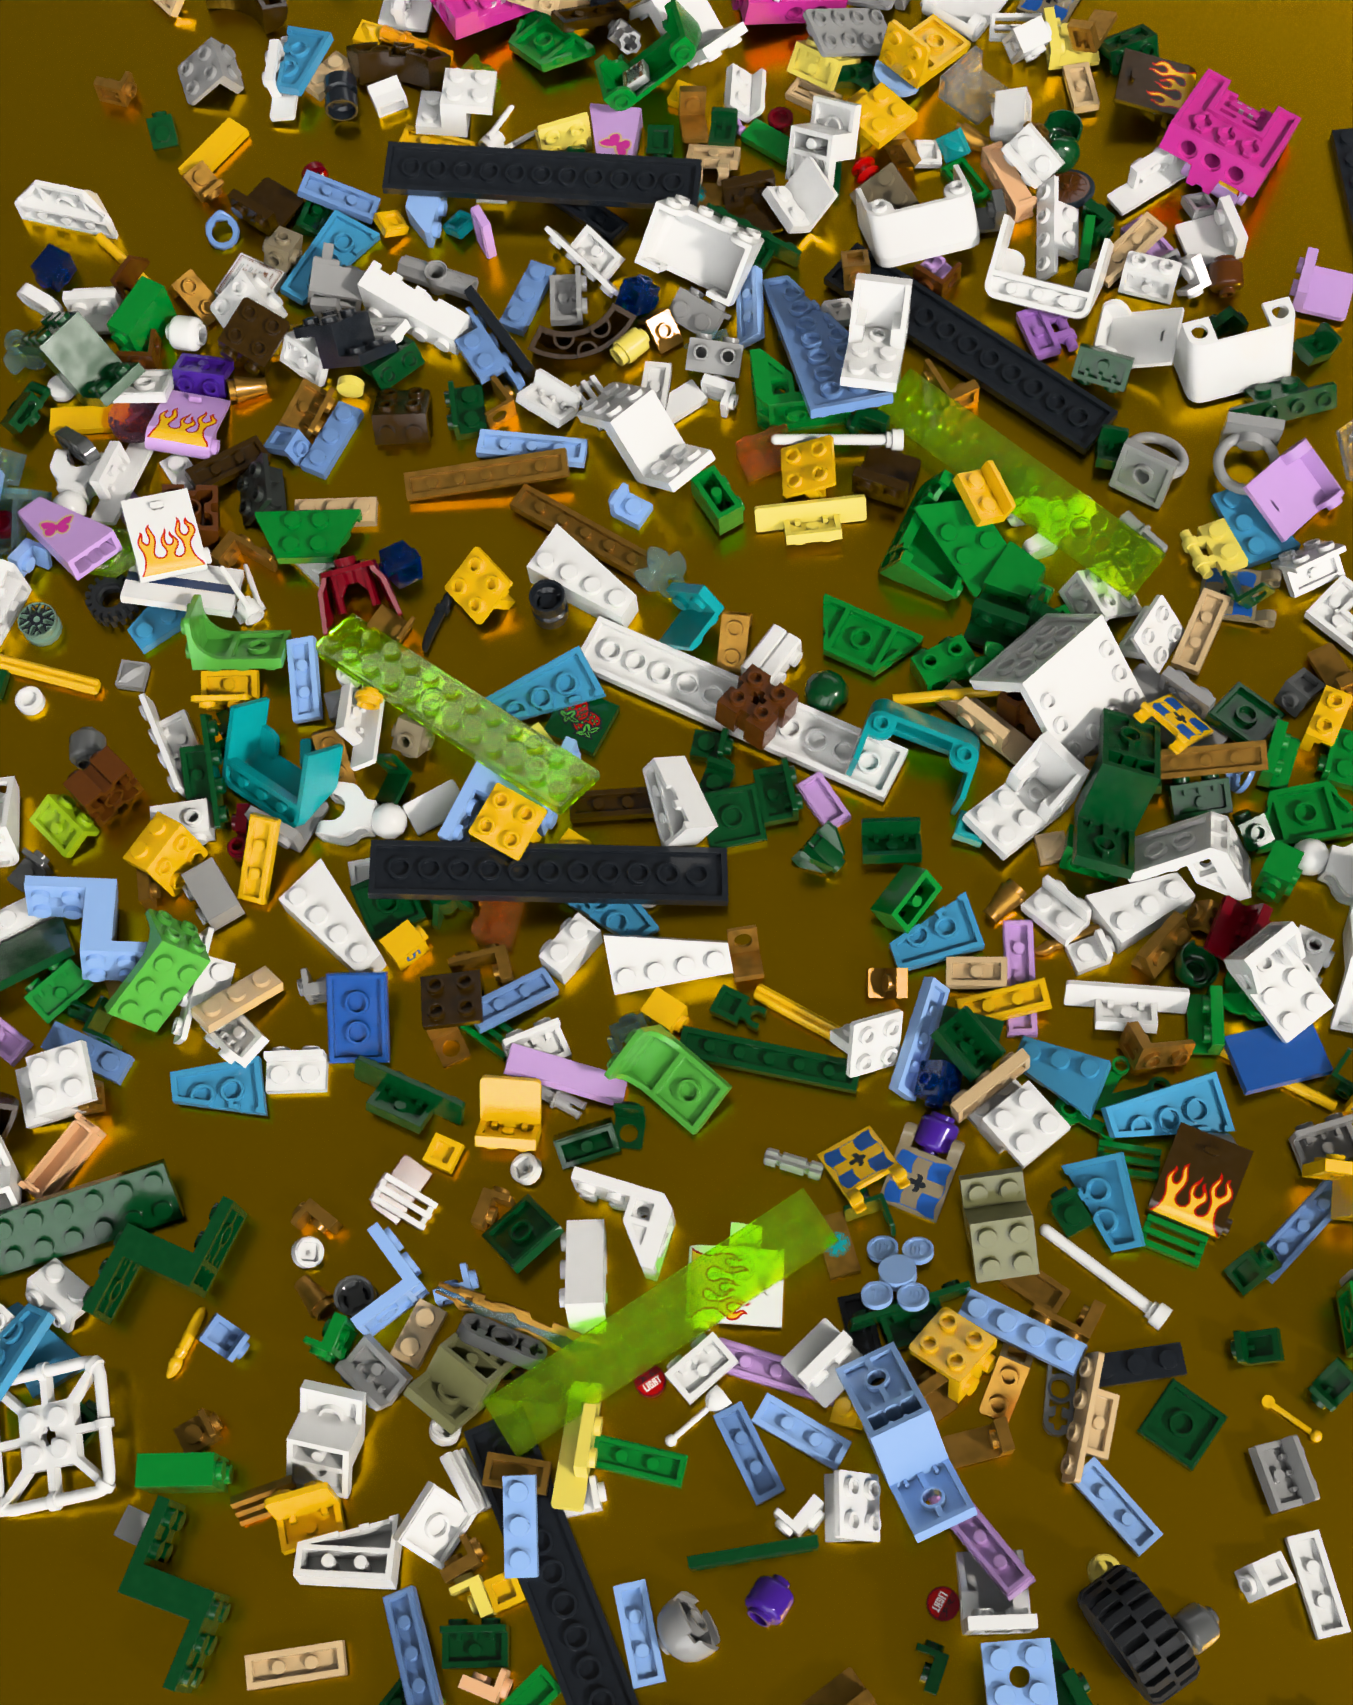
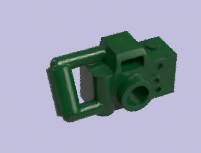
M31 381L17 400L13 401L6 410L8 413L0 424L12 434L21 433L27 424L30 427L35 425L41 417L38 410L42 409L43 404L51 395V389Z

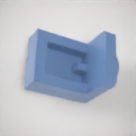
M216 1312L197 1338L231 1363L235 1358L241 1359L250 1346V1343L247 1342L250 1335Z

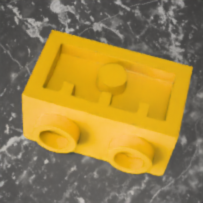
M993 460L986 461L979 470L959 473L953 479L976 527L1004 522L1016 507L1013 496L1010 494Z
M1326 685L1299 748L1310 752L1314 742L1333 746L1352 703L1353 695Z

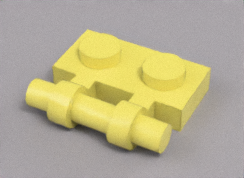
M1224 518L1199 526L1197 529L1199 537L1193 536L1189 529L1183 530L1179 534L1183 541L1181 545L1184 551L1190 554L1195 571L1201 573L1203 579H1209L1213 576V568H1217L1222 576L1221 572L1224 570L1231 573L1248 566V558ZM1206 549L1209 556L1203 555L1201 550Z

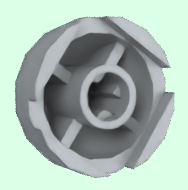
M687 1591L679 1592L661 1609L657 1617V1631L659 1635L657 1641L661 1650L666 1655L671 1654L674 1658L683 1662H699L719 1649L716 1645L720 1643V1636L708 1611L704 1610L701 1614L694 1605L699 1600Z

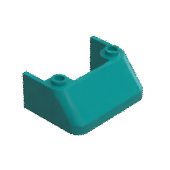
M263 697L230 706L222 776L225 779L226 785L267 814L281 819L287 825L293 828L304 825L337 788L343 745L339 743L305 753L303 766L300 769L279 755L280 737L273 728L266 725L269 698Z
M889 699L874 701L867 713L846 775H852L867 737L879 741L887 740L892 735L901 737L948 755L951 766L963 772L949 813L956 815L965 801L978 764L980 751L978 736L971 730Z

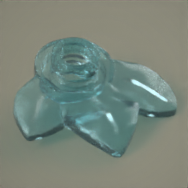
M18 329L9 331L5 336L4 347L7 351L3 359L5 366L15 375L25 366L32 370L44 368L46 363L40 356L24 355L19 350L18 346L23 342L21 337L25 332Z
M651 546L647 550L648 567L634 572L635 579L647 591H659L663 596L672 598L666 591L670 586L668 579L678 583H685L683 575L686 572L687 565L685 558L679 551L669 556L662 548Z

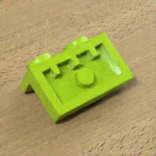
M47 794L29 819L64 858H72L87 836H97L100 833V830L93 824L94 820L89 815L81 812L77 808L75 800L66 794Z

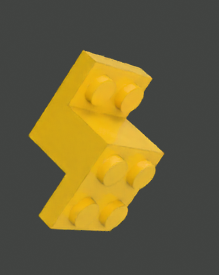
M882 82L869 92L861 88L846 100L862 105L856 148L859 154L863 153L871 145L881 149L914 123L918 117V112Z
M1326 1154V1157H1315L1314 1162L1302 1164V1177L1332 1181L1331 1219L1353 1222V1161H1345L1346 1156Z

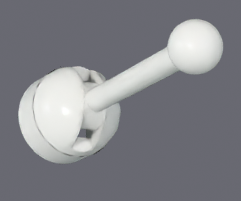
M715 1384L706 1394V1406L674 1434H668L665 1437V1444L667 1446H675L677 1439L709 1411L718 1413L733 1404L718 1384Z

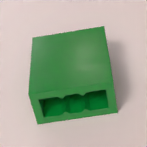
M141 276L106 325L119 351L148 352L151 329H156L160 339H162L165 335L167 324L177 314L165 287L149 278Z
M215 1452L137 1453L135 1487L151 1494L228 1493V1484L233 1482L234 1470L233 1465L229 1464V1459Z

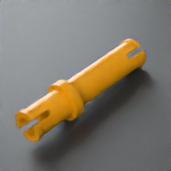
M383 25L380 30L379 40L391 45H393L394 41L414 43V48L425 51L429 46L450 55L452 63L454 57L453 50L417 38L409 31L402 32L388 25Z

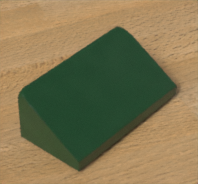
M305 199L291 230L304 236L315 238L326 223L332 209Z
M612 1117L553 1136V1143L562 1169L621 1151Z

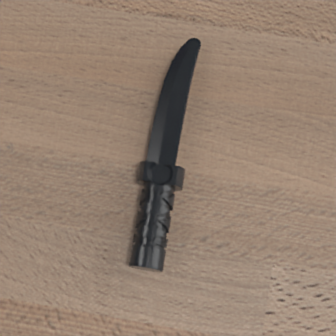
M447 591L440 604H436L435 612L422 641V651L424 653L428 652L443 618L448 617L451 611L450 607L454 599Z

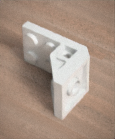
M857 273L848 345L840 377V386L896 392L907 338L913 279Z
M1046 731L1038 737L1012 768L1006 782L964 814L962 821L1004 861L1060 817L1073 804L1090 770L1051 733Z
M1210 811L1135 836V869L1131 879H1128L1130 884L1151 879L1163 873L1174 872L1187 866L1197 884L1226 896L1229 895L1239 901L1251 898V859L1228 816ZM1207 859L1211 860L1209 863H1201V861Z
M1293 921L1270 922L1224 959L1229 973L1283 1043L1290 1042L1335 1006L1301 962L1306 957L1301 932Z
M574 1166L571 1180L576 1192L580 1193V1198L590 1202H597V1199L609 1202L608 1206L625 1211L623 1223L645 1278L657 1281L676 1224L673 1209L665 1193Z
M1013 1550L1025 1565L1023 1550ZM956 1552L962 1635L1031 1633L1038 1629L1037 1613L1031 1614L1029 1587L1009 1602L970 1552Z

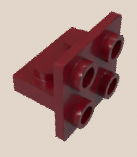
M1229 895L1223 896L1203 948L1224 961L1227 956L1271 922L1269 919L1273 908L1265 903L1245 906Z

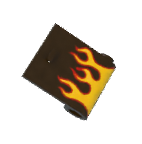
M1125 48L1113 102L1162 115L1161 126L1167 131L1172 119L1194 90L1197 72L1187 64L1177 63Z
M1181 1122L1159 1179L1148 1201L1146 1211L1216 1240H1219L1221 1235L1227 1237L1233 1219L1228 1216L1254 1151Z

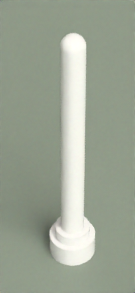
M891 429V431H886L885 434H774L771 436V442L774 445H794L831 435L834 438V445H885V448H890L893 451H903L904 447L903 429Z
M1042 1224L1040 1226L1039 1232L1042 1236L1145 1312L1144 1316L1149 1319L1147 1323L1156 1330L1162 1327L1173 1311L1163 1302L1161 1304L1156 1301L1154 1303L1049 1224Z

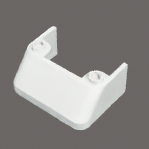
M958 164L953 165L954 181L947 184L944 188L945 198L895 210L893 205L884 199L867 202L862 189H855L858 226L879 266L884 268L896 267L970 249L979 244L980 230L971 187Z
M1004 214L985 280L987 294L996 300L1072 319L1086 317L1102 289L1114 248L1112 241L1104 238L1096 269L1087 268L1082 270L1076 277L1074 287L1023 275L1025 268L1024 256L1019 251L1008 248L1015 221L1010 215Z

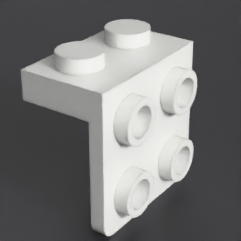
M243 269L210 305L211 312L223 328L229 322L242 299L246 297L284 319L288 315L282 306V299L268 287L270 285L269 281L259 273L253 274Z

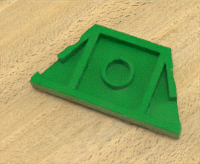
M536 10L527 13L524 20H519L516 26L517 30L508 41L511 51L541 72L577 62L596 54L592 44L574 32H562L551 21V16Z
M963 500L914 507V512L956 574L962 578V583L973 599L977 598L983 588L984 580L1007 546L995 525L990 524L976 527Z
M361 509L255 512V518L278 564L333 563L339 556L341 547L351 537L350 531L356 522L360 523L362 520Z
M826 593L823 596V655L876 677L923 643L924 636Z
M1328 780L1271 790L1267 795L1264 814L1275 839L1256 849V854L1270 852L1276 840L1294 847L1301 840L1308 838L1324 842L1353 836V806L1346 799L1339 796L1337 789Z

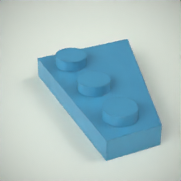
M288 25V40L284 42L283 50L285 55L284 60L280 62L276 86L279 93L302 96L333 43L334 38L331 32Z
M966 891L946 907L943 906L937 910L933 916L921 924L915 925L908 934L904 933L889 943V949L896 968H908V971L945 961L946 957H959L976 952L985 947Z
M566 903L613 934L652 937L660 931L659 926L641 904Z
M1023 1036L1017 1051L1023 1048L1030 1056V1068L1023 1074L1040 1086L1052 1091L1063 1102L1072 1105L1083 1116L1091 1120L1112 1066L1110 1060Z
M1124 1152L1061 1166L1080 1191L1078 1195L1081 1201L1084 1200L1093 1216L1094 1223L1112 1253L1146 1246Z

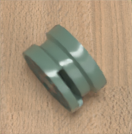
M35 602L27 605L18 616L17 623L20 631L35 646L44 647L58 640L62 633L61 619L55 610L44 602Z

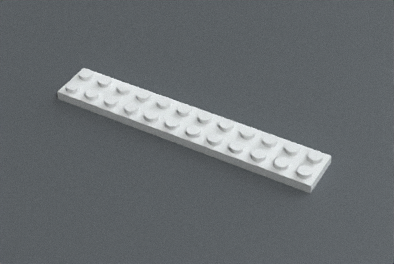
M601 616L598 617L581 647L596 677L719 731L726 728L715 720L717 701L731 686L737 689L740 676ZM800 702L797 703L796 714L783 728L777 726L775 737L763 749L781 758L787 757V760L813 772H820L829 779L884 802L908 755V749L889 740L879 741L867 737L852 775H846L862 729ZM739 728L734 732L729 730V735L745 741L742 730Z

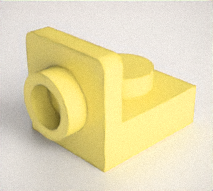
M469 1572L454 1579L456 1585L448 1588L450 1594L458 1596L470 1590L471 1595L467 1596L474 1615L480 1614L481 1618H490L497 1615L494 1612L483 1584L484 1579L481 1575L474 1576L472 1572Z

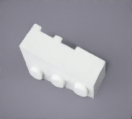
M0 559V647L32 591L17 566L3 559Z
M685 755L653 758L642 769L661 846L695 847L718 827Z
M1174 872L1085 895L1084 900L1092 910V922L1100 926L1105 936L1109 935L1111 937L1115 952L1118 955L1161 927L1174 911L1181 914L1189 909L1196 895L1180 874Z
M604 1219L567 1220L566 1232L561 1234V1251L566 1252V1260H560V1278L565 1279V1288L559 1289L560 1308H565L570 1329L582 1334H608L606 1304H608V1293H606L607 1234Z
M396 1514L382 1521L371 1524L367 1522L353 1529L342 1532L335 1531L297 1542L293 1569L294 1578L300 1585L397 1590L402 1545L392 1537L402 1523V1518L399 1514Z

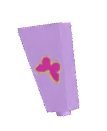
M590 103L596 153L637 156L643 127L642 109L630 107L624 111H617L606 104Z
M40 496L17 511L26 529L77 581L123 550L115 532L110 527Z

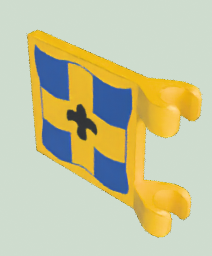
M1172 693L1149 703L1144 701L1140 705V710L1133 714V717L1141 724L1153 716L1176 737V740L1168 748L1176 755L1188 746L1212 735L1214 732L1212 728Z
M870 1125L817 1154L818 1160L824 1165V1168L847 1198L856 1214L867 1209L864 1197L859 1190L887 1174L891 1175L899 1189H904L910 1185L907 1171L897 1162Z

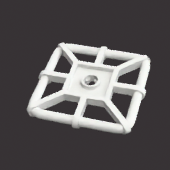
M81 1356L51 1364L49 1362L38 1363L35 1368L20 1371L11 1386L38 1380L40 1383L41 1405L26 1407L9 1391L1 1400L18 1415L20 1438L1 1442L0 1437V1517H16L48 1509L51 1512L59 1511L63 1506L98 1499L107 1493L111 1494L115 1489L116 1469L112 1427L115 1426L114 1418L110 1416L105 1362L100 1356ZM85 1369L69 1397L55 1401L53 1376ZM94 1382L98 1419L82 1424L80 1402ZM49 1429L56 1433V1437L51 1439V1445L47 1441ZM99 1430L102 1471L84 1455L83 1434ZM21 1448L22 1470L5 1495L2 1452ZM76 1465L95 1482L96 1486L63 1493L61 1468ZM47 1471L49 1489L47 1496L17 1503L34 1474Z

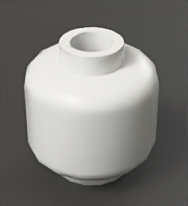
M176 315L167 324L165 329L166 338L169 340L170 345L177 350L195 352L205 345L207 341V328L198 317Z

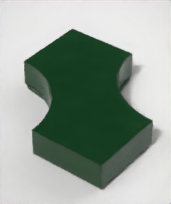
M868 60L859 64L842 66L834 90L849 88L859 91L861 88H864L869 92L876 86L872 77L874 66Z

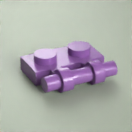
M1032 308L1016 312L1015 319L1032 356L1038 360L1061 354L1062 348L1060 344L1066 345L1069 352L1078 349L1077 335L1075 330L1070 328L1067 322L1068 317L1045 313L1044 311ZM1052 324L1057 325L1058 332H1054Z

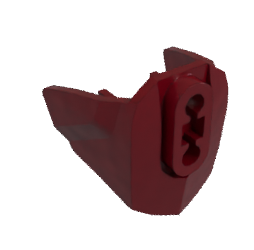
M356 555L340 558L333 561L334 567H330L318 574L320 587L317 597L324 636L329 635V628L335 620L333 597L338 615L347 613L343 598L348 585L360 583L369 591L372 605L381 604L373 572L390 608L395 609L398 616L403 615L390 581L380 570L376 559L358 560Z

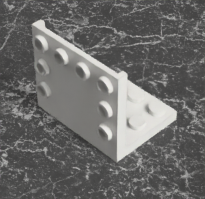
M1046 613L969 679L974 690L1005 691L1007 693L1021 692L1042 733L1046 731L1051 733L1079 761L1099 744L1100 715L1104 708L1131 715L1144 701H1147L1102 614Z

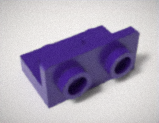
M182 353L172 368L174 390L216 398H226V382L235 369L234 362L221 357Z

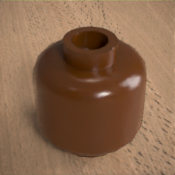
M1218 256L1208 266V275L1212 283L1209 285V290L1219 294V297H1233L1236 295L1235 292L1244 286L1243 263L1236 259V256Z

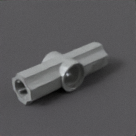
M622 18L610 21L607 26L609 30L607 38L625 54L637 53L642 46L640 43L641 33Z
M405 255L398 262L396 273L401 275L403 280L428 287V290L434 295L450 294L469 301L464 294V290L472 285L477 291L479 284L477 277L449 269L441 260L427 262Z

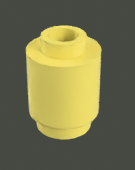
M632 327L613 342V346L609 349L610 354L620 366L631 364L650 348L648 343L650 338L642 328Z

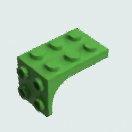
M194 594L191 603L187 604L185 617H182L180 622L181 632L183 635L186 634L185 653L186 658L191 659L192 670L216 672L222 669L246 671L249 669L264 668L265 670H275L283 668L287 656L286 640L292 639L291 630L229 631L222 629L212 623L206 616L200 594Z
M149 908L145 912L150 927L146 949L138 963L104 1007L107 1014L157 1032L211 960L194 924L187 920L181 922L174 919L166 911H156Z
M661 1024L633 1029L625 1038L624 1043L626 1045L622 1051L615 1053L607 1062L608 1070L604 1074L609 1080L615 1078L622 1079L642 1090L693 1135L700 1131L733 1087Z

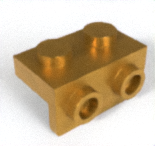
M303 378L278 425L299 429L307 439H309L311 434L317 436L324 421L320 420L323 412L328 414L336 401L332 398L336 389L330 387L326 391Z
M1174 911L1137 952L1136 957L1131 961L1132 967L1155 979L1176 956L1177 951L1193 937L1185 916Z

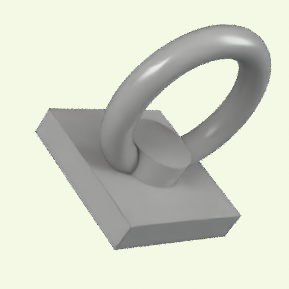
M1228 411L1220 434L1219 445L1213 455V470L1222 486L1236 494L1247 495L1243 489L1246 484L1233 480L1227 474L1224 467L1226 453L1233 446H1237L1245 451L1264 450L1271 464L1280 456L1277 445L1284 431L1285 420Z
M1155 432L1135 434L1130 438L1128 437L1124 442L1108 486L1159 509L1163 504L1171 481L1182 476L1188 469V454L1179 442L1164 434ZM1144 443L1158 444L1169 449L1177 457V460L1144 445Z

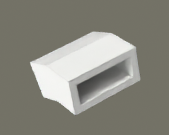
M397 75L367 86L368 94L379 118L409 107L407 97Z

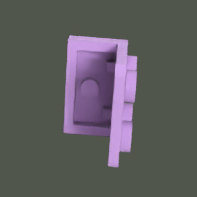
M1308 247L1306 256L1300 257L1295 273L1300 274L1299 280L1294 279L1289 294L1294 296L1292 305L1296 312L1344 321L1353 293V274L1315 266L1319 249Z

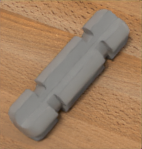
M767 1148L763 1158L765 1165L774 1168L777 1165L781 1170L801 1176L807 1174L808 1178L814 1180L821 1179L824 1170L822 1163L814 1160L808 1162L807 1158L787 1152L781 1154L780 1150Z

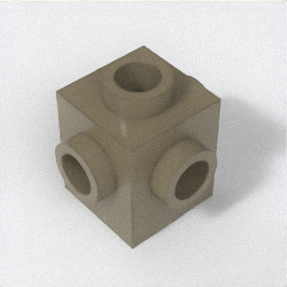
M278 226L270 237H266L263 242L264 264L288 273L294 265H297L302 257L303 235Z
M409 709L398 717L392 728L391 737H393L391 748L400 751L403 756L409 758H418L424 752L429 751L435 740V735L432 733L436 719Z

